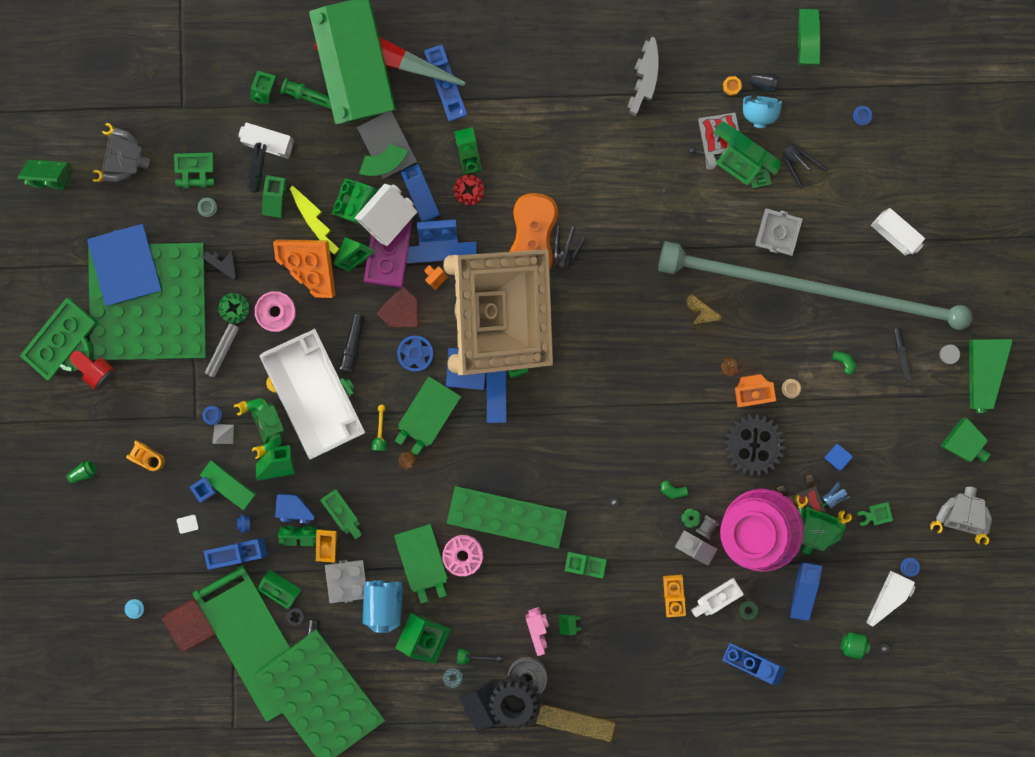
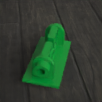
M312 526L280 527L278 534L279 544H283V546H297V539H300V546H314L316 544L318 528Z

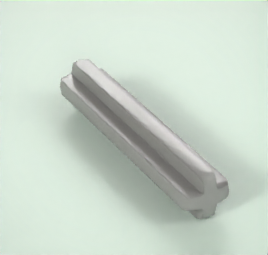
M233 324L228 325L205 371L207 375L211 377L216 376L239 329Z

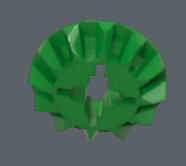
M230 293L220 300L218 310L220 316L226 322L239 323L247 317L249 304L241 294ZM229 301L234 305L241 304L236 309L238 315L233 311L227 312L231 308Z

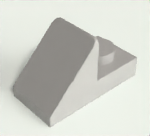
M685 530L675 545V548L706 565L710 564L717 551V548Z

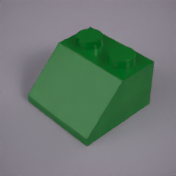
M410 613L396 649L411 658L436 664L451 629L423 616Z

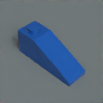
M800 561L790 618L809 621L819 586L821 565Z

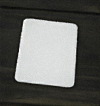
M195 515L177 519L181 534L198 530Z

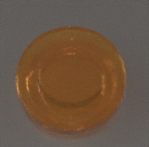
M724 358L722 363L723 373L729 377L738 371L734 358Z
M404 452L398 459L400 461L398 466L408 469L416 460L413 456L414 454L412 452Z

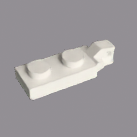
M731 578L702 596L697 601L699 605L691 609L695 617L702 613H705L706 616L712 615L744 594L735 579Z

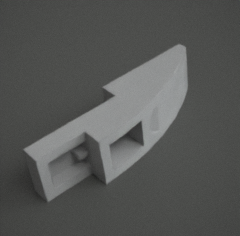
M651 37L650 42L645 41L642 49L645 52L643 59L638 58L634 68L638 70L636 75L643 78L642 80L638 79L635 90L638 91L636 97L631 96L627 106L630 108L629 114L634 116L637 115L643 99L651 100L658 75V49L654 37Z

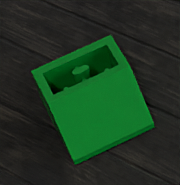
M345 178L331 214L361 225L355 217L379 190Z

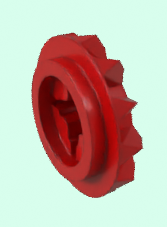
M467 174L461 176L455 182L454 195L460 203L474 205L482 199L484 185L478 177ZM464 183L469 187L476 185L472 190L474 197L469 193H464L466 190Z

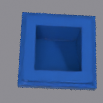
M836 444L824 458L837 470L841 471L853 456Z
M206 477L190 486L199 503L216 493Z

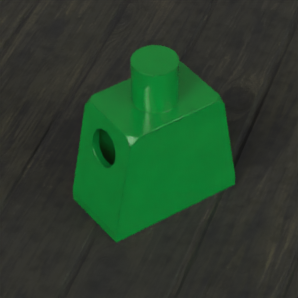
M967 418L960 420L940 446L968 462H972L976 457L984 463L990 456V453L983 448L987 443V439Z

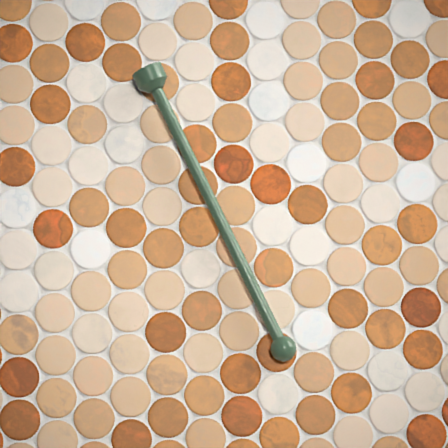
M667 241L663 243L658 271L674 274L684 266L946 320L952 328L957 330L966 329L973 319L972 312L964 305H956L951 309H945L687 256L680 244Z

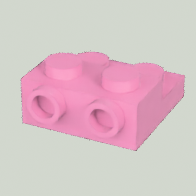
M538 607L528 611L529 614H526V621L537 656L545 654V648H547L544 634L549 624L546 614H541Z

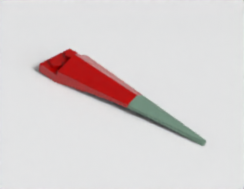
M379 37L386 67L465 86V82ZM315 42L314 49L318 50L317 43Z

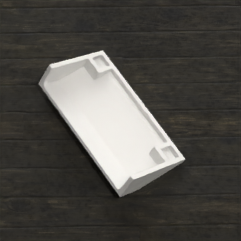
M315 329L260 355L261 361L309 460L365 433Z

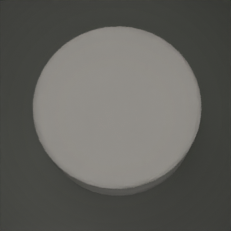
M946 345L941 348L939 356L944 363L953 364L958 361L960 351L954 345Z

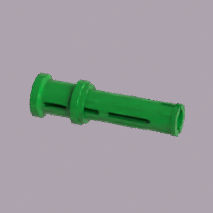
M285 78L280 94L286 93L294 96L297 100L305 99L332 109L329 96L308 89L303 83L297 84L289 81V78Z

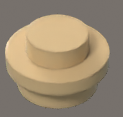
M788 379L782 385V393L788 398H795L801 392V385L797 380Z

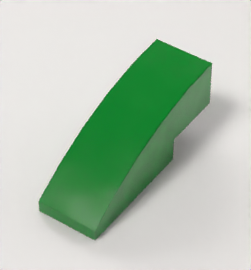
M799 9L798 66H818L820 64L819 10Z
M210 460L200 474L202 478L206 477L212 487L242 510H245L256 496L255 492L212 460Z

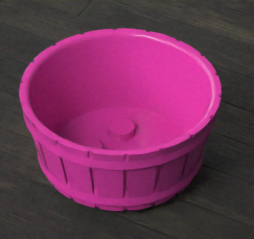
M754 489L738 496L727 508L721 524V541L728 556L738 565L754 571L777 570L790 563L798 554L804 539L803 520L799 510L793 505L794 503L786 496H783V494L770 489Z

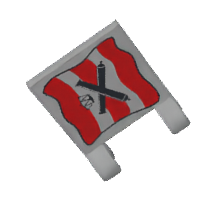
M736 113L698 119L705 152L706 168L708 170L714 169L717 165L714 155L722 154L729 142L718 136L714 131L721 122H726L739 131Z

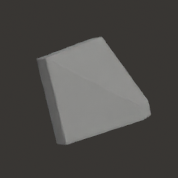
M214 425L213 444H234V425Z

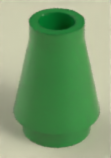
M91 460L83 461L67 474V479L71 484L90 479L97 473V469Z

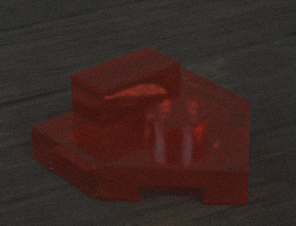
M403 286L376 314L389 327H417V299Z

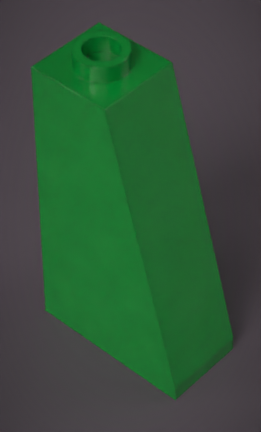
M1012 339L969 340L970 409H976V413H988V409H994Z

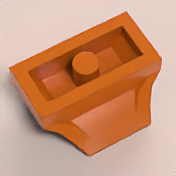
M762 374L741 377L738 386L735 388L737 407L776 401L773 382L767 381Z

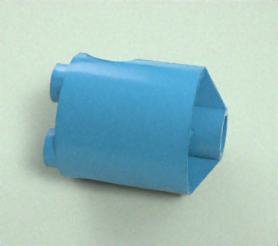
M365 581L362 624L367 625L374 632L389 633L401 625L402 582Z

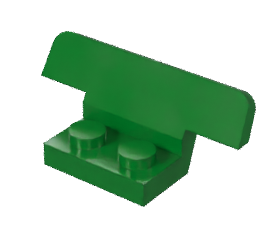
M721 122L717 126L714 133L729 142L726 150L716 161L718 166L746 185L751 182L762 166L774 175L778 172L780 167L779 159L726 122Z

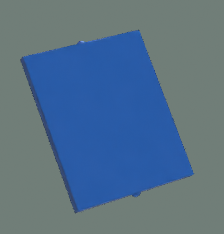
M143 224L118 231L114 230L111 233L87 239L105 306L130 299L134 300L140 296L162 291Z

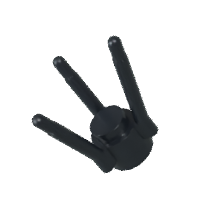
M794 143L782 153L785 156L783 161L787 164L800 188L803 185L791 161L793 163L799 161L811 172L812 168L801 158L803 155L825 172L828 171V168L804 152L799 146L796 147Z
M575 225L571 228L565 250H560V253V226L556 227L554 265L569 269L570 264L573 265L577 254L585 242V238H582L572 256L571 253H568L576 228Z

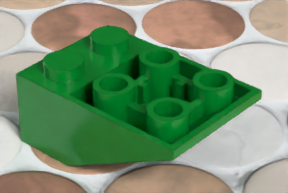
M28 160L18 175V179L33 188L44 189L45 186H48L55 190H64V187H70L71 164L68 162Z

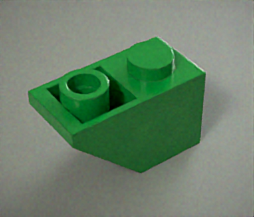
M473 127L454 131L463 174L482 171Z
M266 175L262 215L282 217L288 180Z
M290 445L270 448L256 463L257 481L295 474L294 458Z

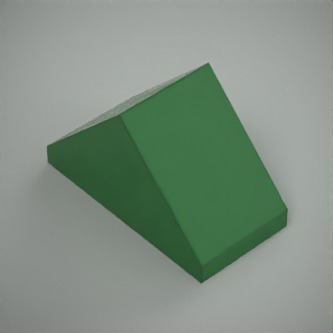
M345 237L334 265L349 272L371 256L374 250Z

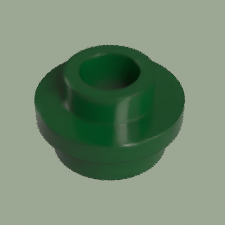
M745 601L739 607V614L745 620H752L758 614V607L752 601ZM747 607H751L752 609L751 613L749 614L745 613V609Z

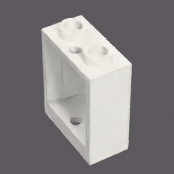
M245 123V126H242L239 132L240 141L245 146L254 148L256 143L261 142V149L263 144L267 146L266 152L289 159L294 144L291 136L249 123Z
M891 208L884 210L871 224L876 231L904 255L917 253L924 245L922 242L925 238Z

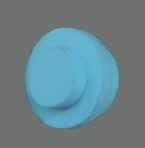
M132 599L125 605V613L130 618H139L144 613V605L140 600Z

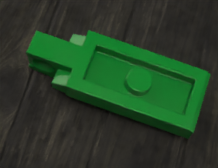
M337 489L320 500L342 531L346 534L351 532L355 539L363 535L357 527L360 525L359 519Z

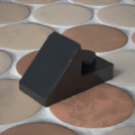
M233 250L228 253L223 262L221 261L223 257L216 252H205L202 257L231 279L237 280L238 274Z

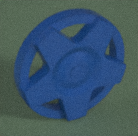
M409 336L400 343L397 357L405 369L421 371L431 363L433 348L425 338ZM412 339L410 345L404 344L408 340ZM421 340L424 341L428 346H422ZM400 352H402L405 355L403 361L401 359ZM428 355H430V358H429L428 362L426 363V362H425V357L428 356ZM416 364L418 368H410V366Z

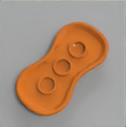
M530 193L521 196L514 206L517 233L510 252L548 250L549 270L553 264L550 235L558 218V208L556 202L551 197Z

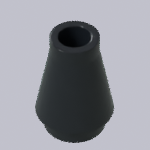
M752 73L750 84L769 93L771 91L776 92L780 77L775 76V74Z

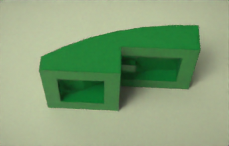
M568 552L564 571L603 579L608 559Z

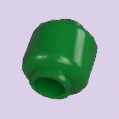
M850 632L847 636H843L841 650L847 657L862 659L865 654H869L870 643H867L865 635Z

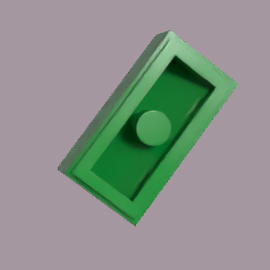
M268 570L257 588L258 591L288 610L301 591L300 588L271 570Z

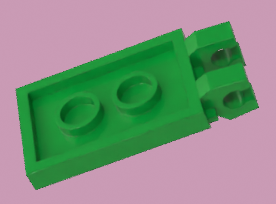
M428 377L398 424V429L401 432L395 442L402 445L408 435L413 437L417 442L411 452L418 455L424 445L428 447V445L433 443L461 396Z
M431 524L394 535L410 589L418 593L420 603L429 601L425 589L436 586L439 598L447 596L444 583H446L448 577Z

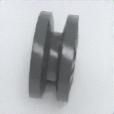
M521 657L514 661L509 668L507 677L511 676L513 679L514 675H519V679H522V676L528 673L533 677L532 686H537V693L541 694L546 687L548 679L547 670L543 663L532 657Z

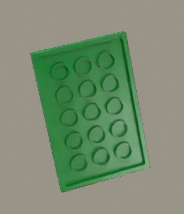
M317 629L254 674L316 757L338 756L385 721V718Z

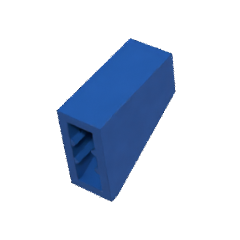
M418 163L400 170L421 221L429 222L434 220L440 214Z

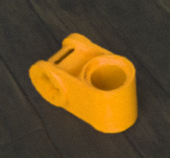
M137 440L134 442L135 446L131 453L126 456L130 461L150 471L161 470L165 466V458L161 454ZM153 457L159 460L157 467L151 465Z

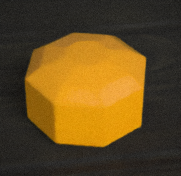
M736 76L728 77L723 83V91L729 96L737 95L742 88L741 80Z

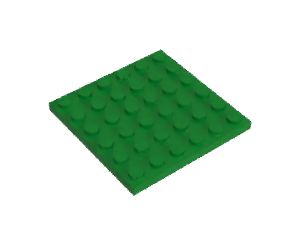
M204 243L149 244L162 291L105 306L88 245L90 316L98 322L90 331L91 360H98L99 358L104 360L207 358L205 259L202 258L205 254Z

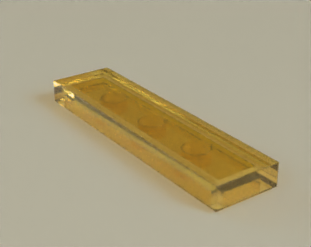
M540 705L536 722L538 725L611 742L615 722L546 705Z

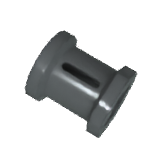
M705 515L704 522L699 529H696V532L710 540L714 529L720 524Z

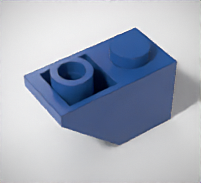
M277 494L275 517L280 518V521L291 522L292 519H299V523H311V520L316 519L314 512L299 495Z

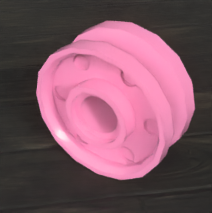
M269 292L258 299L255 306V317L264 329L271 332H280L293 324L296 317V307L289 296L281 292ZM275 306L281 310L278 317H273L270 313L271 309Z
M458 535L451 538L443 551L445 567L457 576H468L475 573L483 560V549L480 543L469 535ZM466 551L468 553V558L466 560H460L458 558V552Z

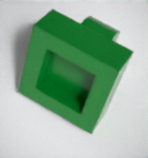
M761 167L751 180L752 189L771 185L769 170Z
M568 614L559 615L560 634L577 635L576 631H580L581 627H576V620H581L580 617Z

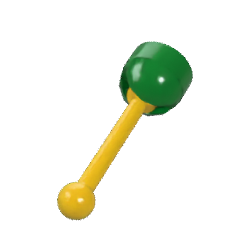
M379 405L378 437L373 440L371 450L387 451V443L382 438L385 406Z

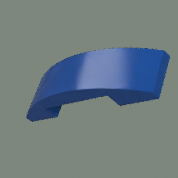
M442 45L424 51L428 63L453 75ZM434 78L449 122L467 116L457 85Z

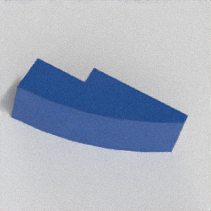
M506 371L487 373V423H506Z
M264 537L203 551L208 570L268 556Z

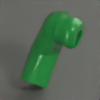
M834 351L832 359L843 362L846 374H854L857 365L852 356Z
M667 480L661 483L662 493L671 499L688 496L686 487L676 489Z

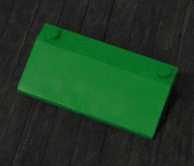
M350 0L309 11L335 124H350L396 110L371 1Z

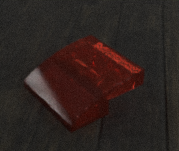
M195 598L162 616L167 630L181 652L215 634Z

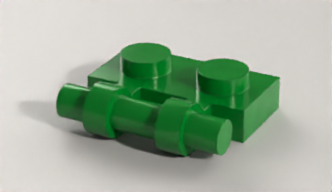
M214 153L174 154L175 173L182 174V179H175L176 187L187 189L190 186H200L201 188H207V186L215 185L214 178H207L206 174L214 173ZM189 173H200V179H190Z

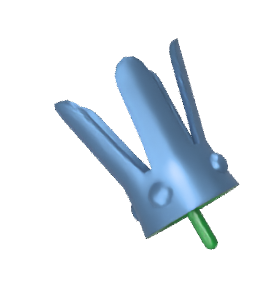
M837 482L831 491L822 497L826 502L822 507L828 504L832 509L837 503L851 497L844 498L847 496L844 489L836 493L840 488V484Z

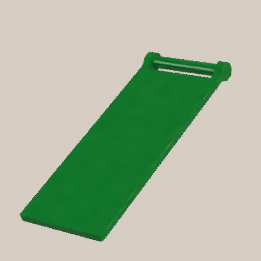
M242 564L237 567V570L200 591L192 592L265 721H269L282 712L254 674L287 651L290 646L251 580L245 566ZM240 576L244 578L245 581L205 603L203 597Z

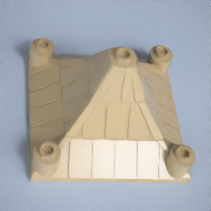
M525 250L447 256L444 260V270L450 275H455L457 299L455 315L457 319L459 348L458 354H453L449 357V370L458 375H470L553 365L549 251Z

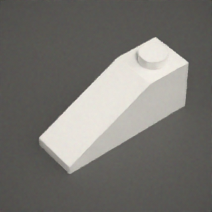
M890 571L866 623L874 626L905 602L908 596L911 597L915 590V586H913L915 582Z

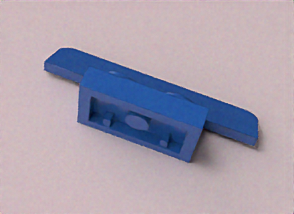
M456 220L417 222L419 246H410L408 248L406 263L443 261L449 255L476 254L477 244L476 242L458 243Z

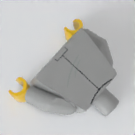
M966 487L964 494H958L955 498H950L941 507L936 517L937 521L931 523L930 529L932 530L934 525H939L940 528L937 533H941L943 529L941 524L944 523L946 527L976 534L975 541L978 544L980 539L984 537L983 543L987 545L989 538L986 535L989 534L992 517L985 506V500L976 498L977 489Z

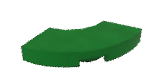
M389 144L387 150L380 155L373 157L365 155L359 174L378 176L388 173L403 161L408 150Z

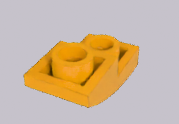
M663 576L666 616H686L683 576Z

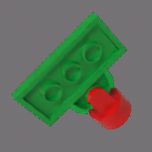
M66 298L20 355L47 381H51L60 368L67 371L80 370L84 374L82 379L94 390L103 388L115 373V369L103 358H99L95 362L91 360L92 347L86 336L98 322L71 298Z

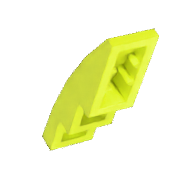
M292 186L290 190L307 224L320 240H328L329 249L336 256L340 249L327 238L332 231L318 219L322 212Z

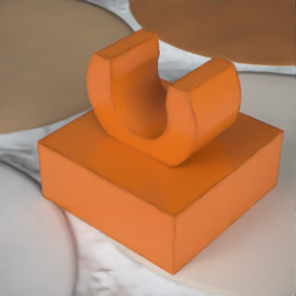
M429 265L424 270L429 275L425 281L434 290L448 278L439 266L433 270Z

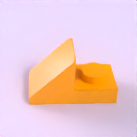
M317 530L316 561L335 563L338 532Z

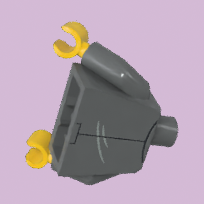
M106 123L105 125L110 127V131L102 132L109 136L102 170L93 171L94 173H99V178L93 179V181L119 182L128 179L131 174H136L137 167L147 169L150 158L140 156L142 147L138 146V141L128 131L114 128L111 124Z

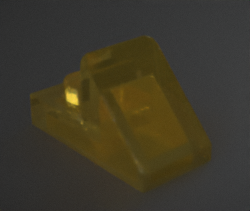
M692 294L685 300L688 303L687 307L695 313L697 310L700 312L691 325L718 321L722 318V316Z

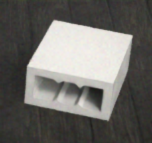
M384 184L355 217L375 239L386 246L390 244L418 212L413 207L414 203L407 197L404 199L400 195L401 190L394 184L392 186Z

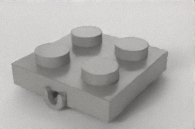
M765 209L755 246L770 250L769 252L776 254L779 252L793 256L803 219L788 215V212L785 211L777 212Z
M342 560L340 563L325 565L329 603L344 601L347 603L353 602L352 600L364 599L365 573L363 560L349 562Z

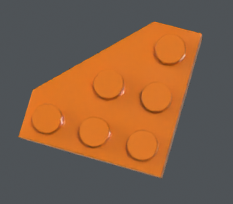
M275 240L273 242L276 261L290 270V274L300 284L303 283L307 286L314 297L333 298L335 296L328 240Z

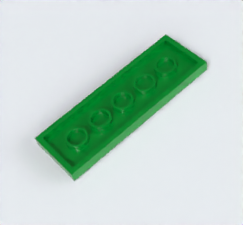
M455 486L447 524L559 549L567 511Z

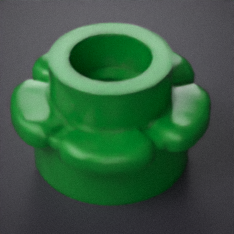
M687 509L682 514V522L685 523L686 527L692 528L700 523V513L697 510Z

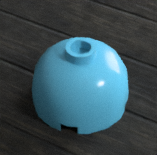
M747 96L743 99V114L749 122L754 123V127L765 128L766 124H772L779 117L782 101L778 102L776 98L757 96V99L751 100V96Z

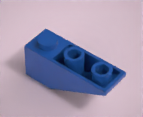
M729 643L722 661L773 685H780L787 669L778 663L732 643Z

